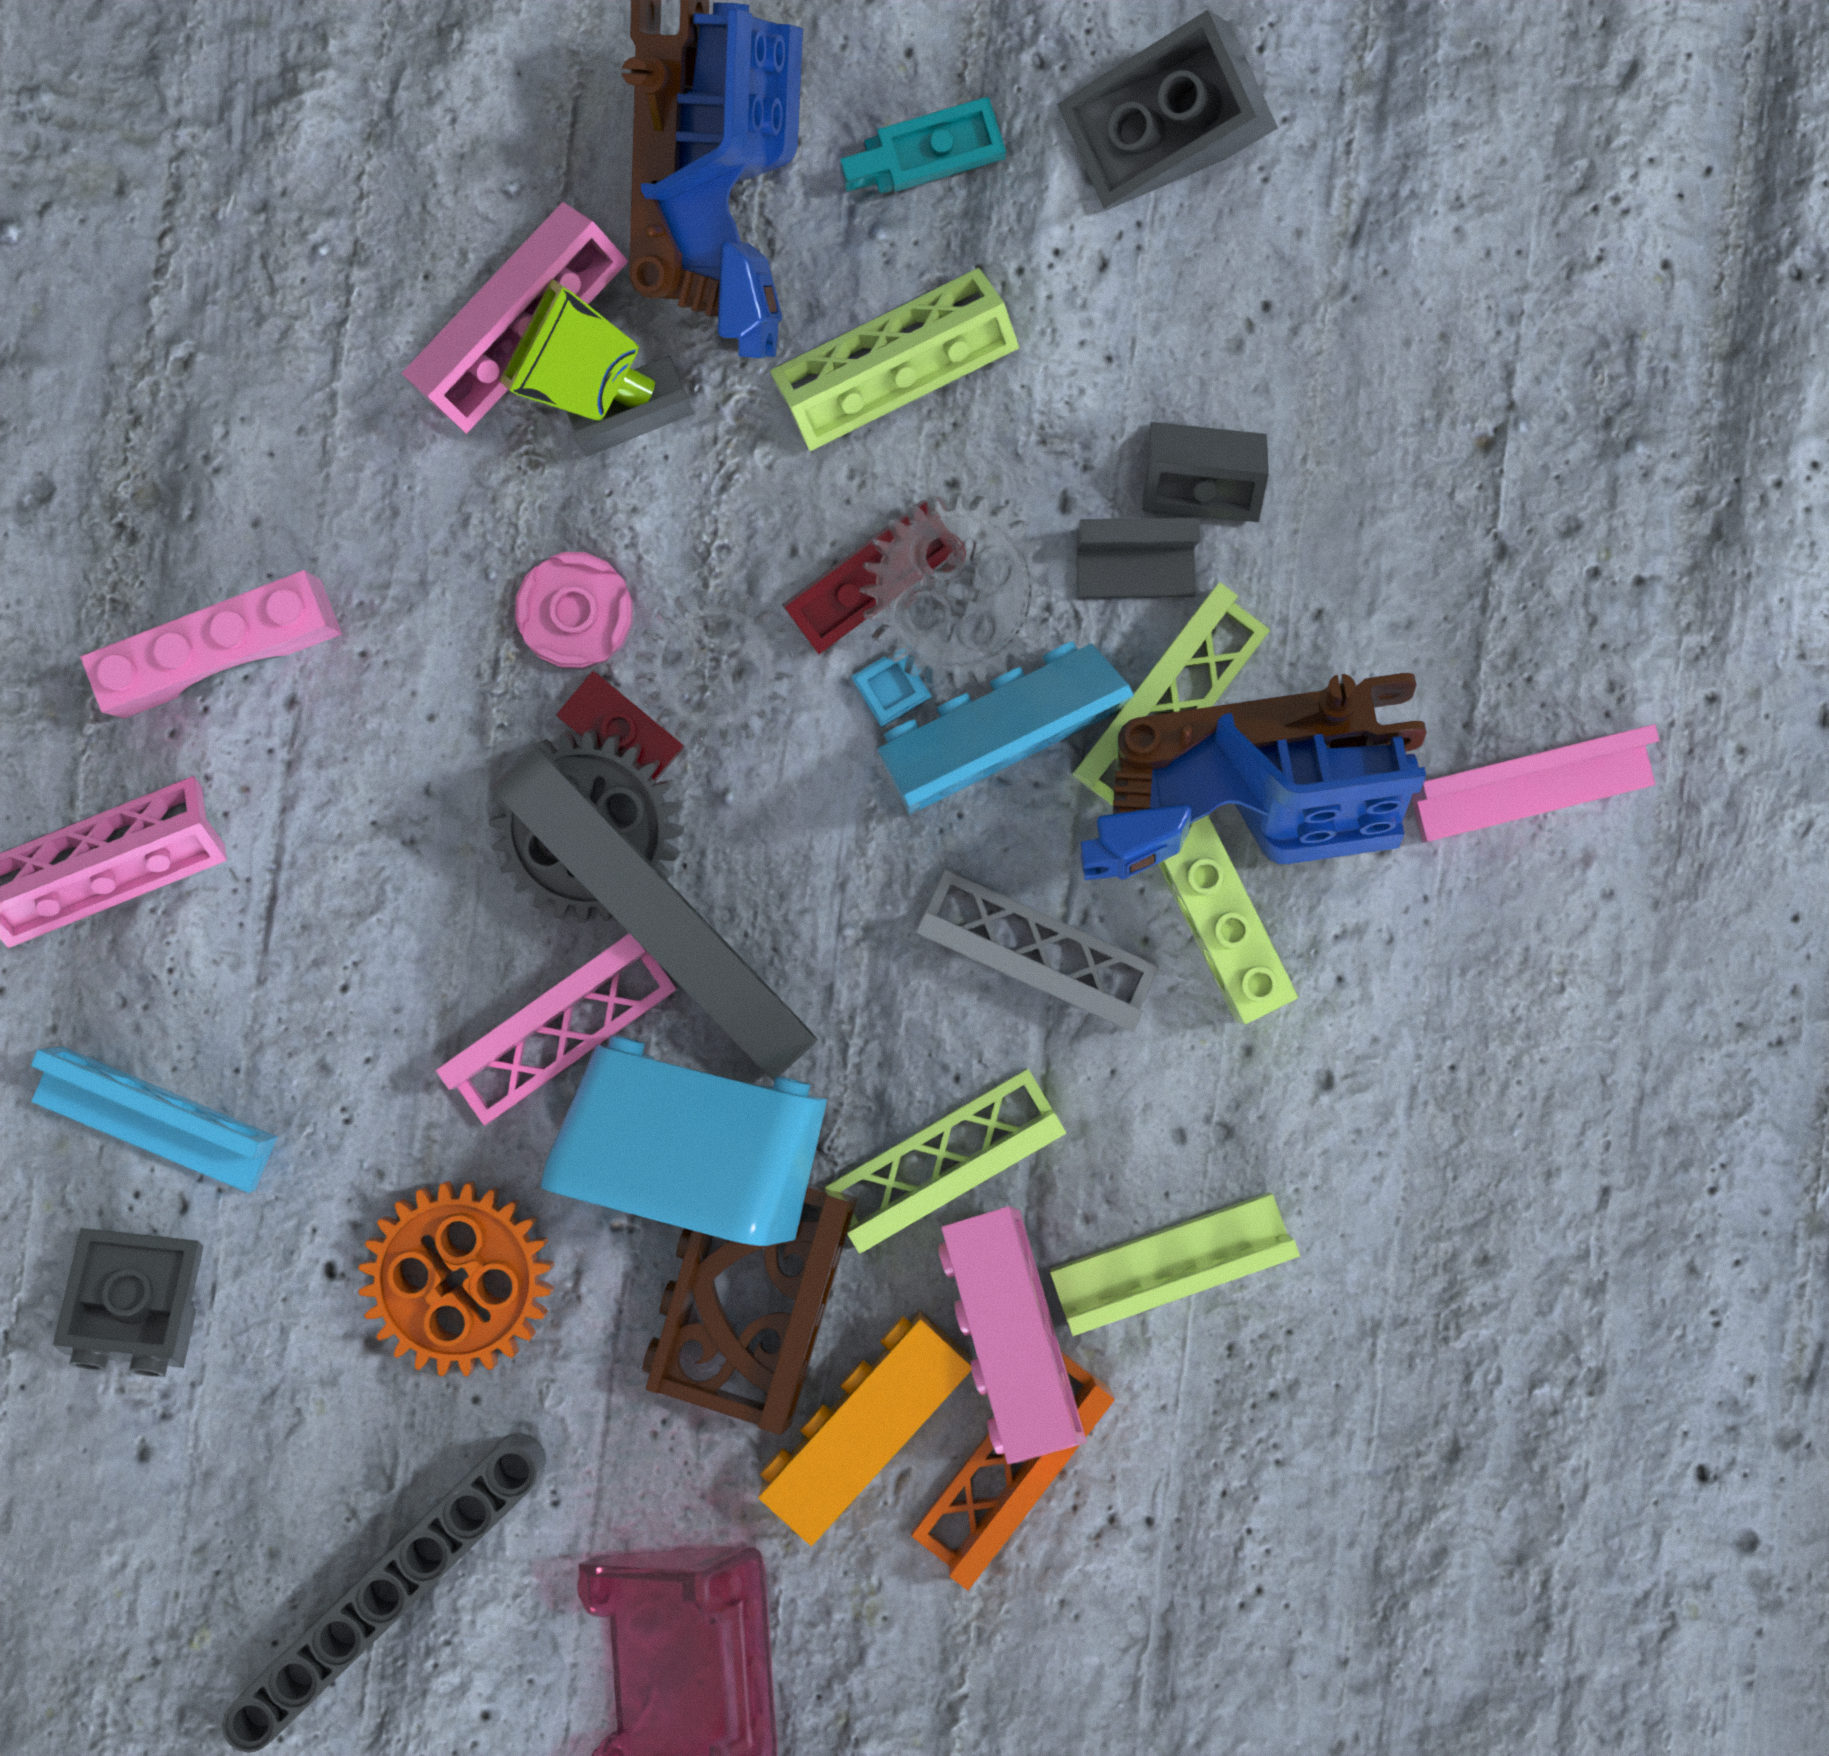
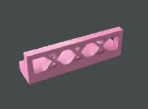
M1656 724L1424 781L1421 791L1413 793L1411 797L1422 843L1656 785L1646 745L1660 741Z
M195 776L0 853V876L17 869H22L11 882L0 886V939L8 948L227 861L225 844L206 819L203 789ZM186 802V812L164 821L160 820L169 808ZM127 825L131 826L123 837L109 843L105 842L115 830ZM76 847L66 860L54 865L51 864L60 852Z
M629 933L435 1071L449 1090L458 1088L485 1126L595 1048L596 1044L605 1042L610 1038V1035L619 1032L677 991L678 988L665 969ZM641 959L660 987L642 1000L618 997L622 971ZM612 979L609 995L594 993V991ZM584 998L608 1002L604 1027L594 1034L570 1030L574 1005ZM616 1004L632 1006L614 1019ZM564 1013L561 1029L546 1026ZM536 1032L560 1036L556 1061L546 1068L522 1064L526 1039ZM568 1038L584 1040L566 1053ZM516 1047L513 1063L498 1060ZM488 1066L512 1070L508 1095L489 1107L470 1079ZM520 1072L536 1074L518 1087Z

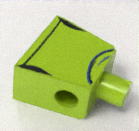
M551 279L499 380L509 391L519 396L598 421L603 419L613 399L632 409L647 403L655 387L654 380L630 368L638 353L639 345L573 292Z

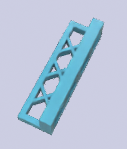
M63 1046L37 1049L31 1063V1067L44 1072L31 1102L247 1193L256 1190L278 1136Z

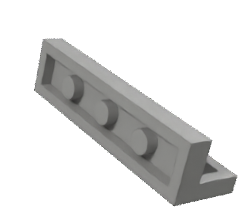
M947 869L944 870L916 931L917 934L1132 1032L1135 1031L1143 1013V1010L1140 1008L1159 966ZM950 885L974 896L981 919L957 926L937 917V913ZM982 899L1005 910L988 916ZM1012 913L1027 920L1035 943L1013 951L998 944L991 925V921ZM984 924L990 940L968 930ZM1036 924L1058 934L1041 940ZM1064 938H1069L1080 944L1088 967L1064 975L1052 969L1044 946ZM1038 949L1043 964L1029 959L1022 954ZM1090 949L1110 957V959L1095 964ZM1121 962L1142 972L1128 1003L1106 994L1098 970ZM1091 973L1096 989L1075 979Z

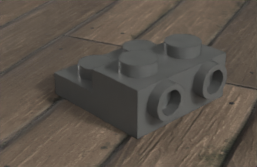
M80 1228L53 1346L63 1354L71 1356L69 1363L71 1366L81 1369L104 1371L107 1368L108 1360L131 1362L129 1371L132 1373L150 1377H165L167 1367L184 1368L196 1309L191 1303L204 1246L197 1240Z

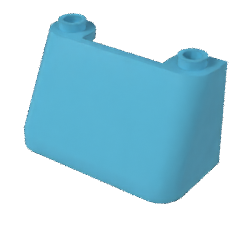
M610 1035L608 1045L596 1044L545 1162L540 1184L542 1189L749 1245L768 1246L796 1239L827 1099L809 1095L811 1084L795 1079L775 1076L773 1086L754 1085L654 1060L653 1056L643 1053L644 1042L630 1038Z

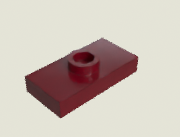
M594 670L556 714L559 719L582 738L586 731L594 729L598 739V746H603L606 740L614 733L619 735V752L623 754L636 744L641 745L637 763L643 767L654 760L660 762L658 769L652 775L655 782L685 748L682 743Z

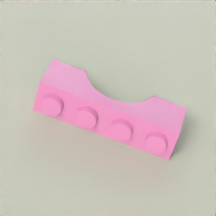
M302 570L82 655L80 658L101 712L125 719L179 698L182 691L210 675L250 661L290 655L342 635L322 580L306 570Z

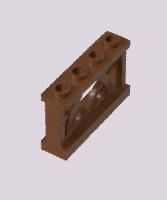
M808 1184L804 1202L822 1208L819 1221L800 1220L795 1240L768 1246L749 1245L723 1239L728 1243L708 1256L713 1236L684 1228L676 1251V1257L683 1259L677 1282L669 1281L660 1303L659 1314L666 1316L660 1339L652 1338L643 1361L642 1371L649 1373L645 1390L656 1394L661 1393L756 1424L758 1428L778 1435L783 1434L793 1422L858 1198ZM787 1243L784 1250V1260L790 1254H797L802 1258L803 1268L798 1275L789 1276L781 1270L778 1259L779 1244ZM765 1248L764 1258L768 1275L779 1291L795 1300L792 1313L773 1312L761 1316L750 1323L739 1337L722 1308L714 1280L736 1261ZM695 1301L703 1322L688 1324ZM765 1328L772 1329L778 1334L780 1346L776 1352L766 1351L762 1341L757 1345L754 1353L748 1348L754 1337ZM696 1340L703 1347V1355L695 1362L697 1364L710 1361L720 1350L727 1360L715 1376L706 1380H694L684 1372L680 1364V1352L687 1341ZM736 1369L748 1381L768 1395L764 1404L719 1388L729 1380Z

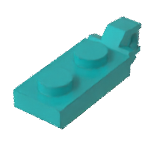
M984 97L877 129L876 136L864 140L866 151L840 159V172L847 192L877 184L879 194L892 190L894 192L998 162L1006 158L1007 152L990 98Z

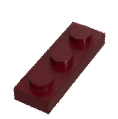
M921 500L781 605L813 649L820 654L959 551L960 547L928 501Z

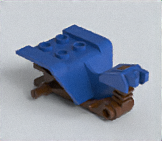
M631 0L630 37L636 46L635 57L627 59L622 66V69L631 70L630 73H622L624 80L628 84L634 85L630 281L634 289L644 297L678 299L677 306L692 307L691 311L705 312L707 316H718L717 331L719 336L738 339L739 357H776L778 323L782 320V312L768 259L748 242H741L735 220L729 210L728 200L730 191L735 184L783 167L791 162L796 154L799 131L803 28L790 24H777L753 17L752 13H749L750 5L713 3V14H709V0H680V27L678 34L661 35V0Z
M1399 673L1365 678L1356 685L1354 680L1346 674L1341 675L1339 684L1337 674L1330 679L1328 686L1322 691L1143 716L1129 720L1122 726L1118 734L1117 766L1119 771H1115L1113 814L1098 817L1097 829L1099 837L1097 839L1081 842V863L1084 880L1118 877L1124 880L1178 854L1187 838L1190 824L1209 815L1217 807L1225 804H1235L1263 854L1277 864H1293L1399 848L1405 834L1402 822L1413 793L1421 791L1426 778L1425 767L1419 768L1415 754L1406 755V751L1422 746L1427 731L1423 721L1381 725L1377 722L1374 708L1409 701L1413 697L1417 686L1415 675L1412 673Z

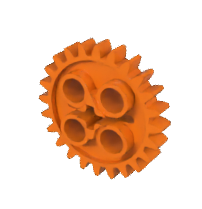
M445 1181L439 1186L437 1200L427 1187L421 1188L416 1191L418 1208L405 1199L398 1201L394 1206L400 1221L388 1216L380 1218L377 1224L387 1237H372L365 1242V1246L378 1255L377 1259L364 1261L359 1264L358 1270L374 1276V1282L358 1290L359 1295L376 1297L377 1305L364 1314L365 1319L383 1317L386 1324L379 1331L376 1338L380 1341L395 1334L400 1340L393 1356L398 1358L410 1348L417 1352L415 1358V1369L417 1370L424 1367L431 1358L437 1359L439 1376H445L454 1361H458L462 1374L469 1376L474 1371L477 1357H479L482 1364L488 1370H491L498 1364L496 1349L498 1348L509 1358L515 1356L519 1352V1348L513 1335L530 1341L536 1334V1331L527 1321V1318L543 1319L548 1313V1310L542 1304L535 1301L536 1297L550 1295L555 1287L539 1280L540 1274H544L555 1266L554 1261L537 1259L536 1252L549 1242L548 1238L540 1237L530 1240L527 1232L533 1227L537 1219L535 1216L518 1222L514 1218L520 1203L517 1199L508 1203L503 1208L497 1206L499 1188H491L482 1199L477 1198L475 1181L465 1183L460 1196H456L451 1182ZM461 1221L473 1228L476 1234V1244L473 1250L463 1251L453 1245L449 1231L454 1222ZM425 1235H430L435 1240V1246L441 1257L433 1249L426 1246L424 1243ZM407 1258H415L425 1264L428 1270V1281L425 1286L417 1287L411 1285L405 1279L403 1264ZM462 1267L469 1277L463 1281L462 1285H457L452 1289L446 1279L451 1275L452 1271ZM499 1269L510 1277L512 1292L509 1297L499 1298L493 1296L488 1291L485 1285V1276L488 1270ZM473 1299L482 1308L488 1310L491 1315L489 1321H485L479 1316L478 1308ZM441 1306H452L462 1313L465 1323L462 1333L453 1334L441 1327L438 1320Z

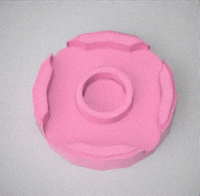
M562 552L549 557L550 559L543 561L538 567L535 566L524 577L516 595L515 621L525 643L540 659L562 669L586 670L607 662L624 646L633 626V600L625 580L607 561L586 552Z

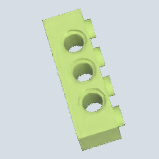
M1209 815L1191 823L1189 833L1180 852L1158 863V866L1235 1022L1245 1025L1299 997Z

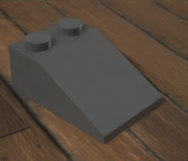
M1209 10L1204 11L1057 104L1102 206L1107 210L1221 162L1278 129L1231 24Z

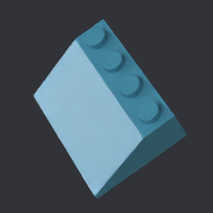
M1071 641L1043 655L1042 658L1046 666L1025 675L1022 668L1018 667L989 682L993 692L973 702L969 694L965 693L936 708L940 718L920 728L916 720L913 719L883 734L887 744L877 748L878 753L908 814L911 815L1118 713L1134 696L1129 684L1092 643L1078 649L1075 642Z

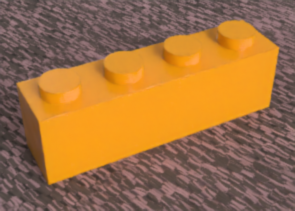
M919 1311L911 1321L902 1315L879 1341L885 1347L882 1353L871 1365L862 1359L839 1385L845 1391L843 1396L831 1409L822 1403L799 1429L805 1435L803 1440L791 1453L782 1447L759 1473L765 1481L761 1485L758 1498L811 1547L971 1371L972 1357L922 1311Z

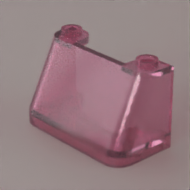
M728 1546L601 1555L579 1563L577 1591L583 1607L593 1617L610 1616L617 1730L607 1735L601 1741L600 1745L593 1751L592 1756H777L778 1746L766 1571L764 1559L759 1550L755 1547Z

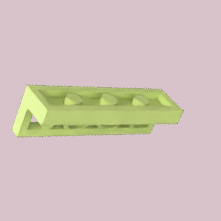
M977 268L770 370V373L792 413L809 451H812L1019 349V345L1003 300L980 268ZM976 292L981 297L963 307H954L956 302ZM916 322L924 323L923 327L911 333H901L903 328ZM863 348L872 349L870 353L858 359H848L851 354ZM810 374H819L817 379L795 390L791 385Z
M1221 582L1210 592L1133 693L1134 696L1120 710L1072 773L1073 777L1111 806H1113L1114 790L1099 779L1112 761L1117 760L1118 734L1122 726L1129 720L1148 716L1150 713L1178 712L1180 709L1212 707L1270 632L1269 628L1234 603L1238 595ZM1224 615H1227L1252 634L1239 652L1214 655L1211 632ZM1204 642L1206 657L1192 658ZM1231 661L1218 678L1216 663ZM1207 664L1210 683L1208 693L1203 699L1179 702L1176 684L1177 676L1184 667ZM1169 688L1171 703L1156 705Z
M1026 1068L825 1185V1189L843 1193V1190L862 1179L886 1185L882 1204L878 1210L858 1220L855 1213L853 1214L847 1234L860 1254L1066 1134V1131L1050 1107L1030 1070ZM1024 1085L1041 1115L1020 1127L997 1121L1002 1098ZM994 1103L990 1119L974 1115ZM963 1120L988 1126L982 1149L970 1156L946 1150L951 1128ZM994 1128L1010 1132L991 1143ZM943 1132L939 1148L924 1144ZM913 1149L937 1156L931 1179L919 1186L895 1180L900 1157ZM943 1158L959 1161L940 1173ZM892 1162L889 1177L873 1174ZM893 1187L908 1191L889 1203Z
M1268 1192L1051 1268L1049 1272L1072 1336L1292 1260L1300 1257L1295 1240L1286 1232L1274 1195Z

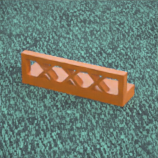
M1061 1351L1066 1371L1083 1384L1074 1398L1085 1437H1087L1114 1402L1115 1398L1108 1386ZM987 1432L911 1531V1537L949 1566V1577L969 1591L1080 1445L1026 1460L1012 1477L1011 1465L1007 1464L1004 1453L988 1456L993 1450V1445L989 1432ZM1004 1464L1006 1486L998 1497L973 1500L970 1478L977 1469L984 1466ZM965 1486L967 1501L953 1502ZM988 1508L976 1524L974 1510ZM968 1511L970 1533L956 1551L930 1532L943 1514Z

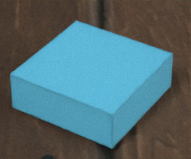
M902 646L851 676L881 728L932 699Z

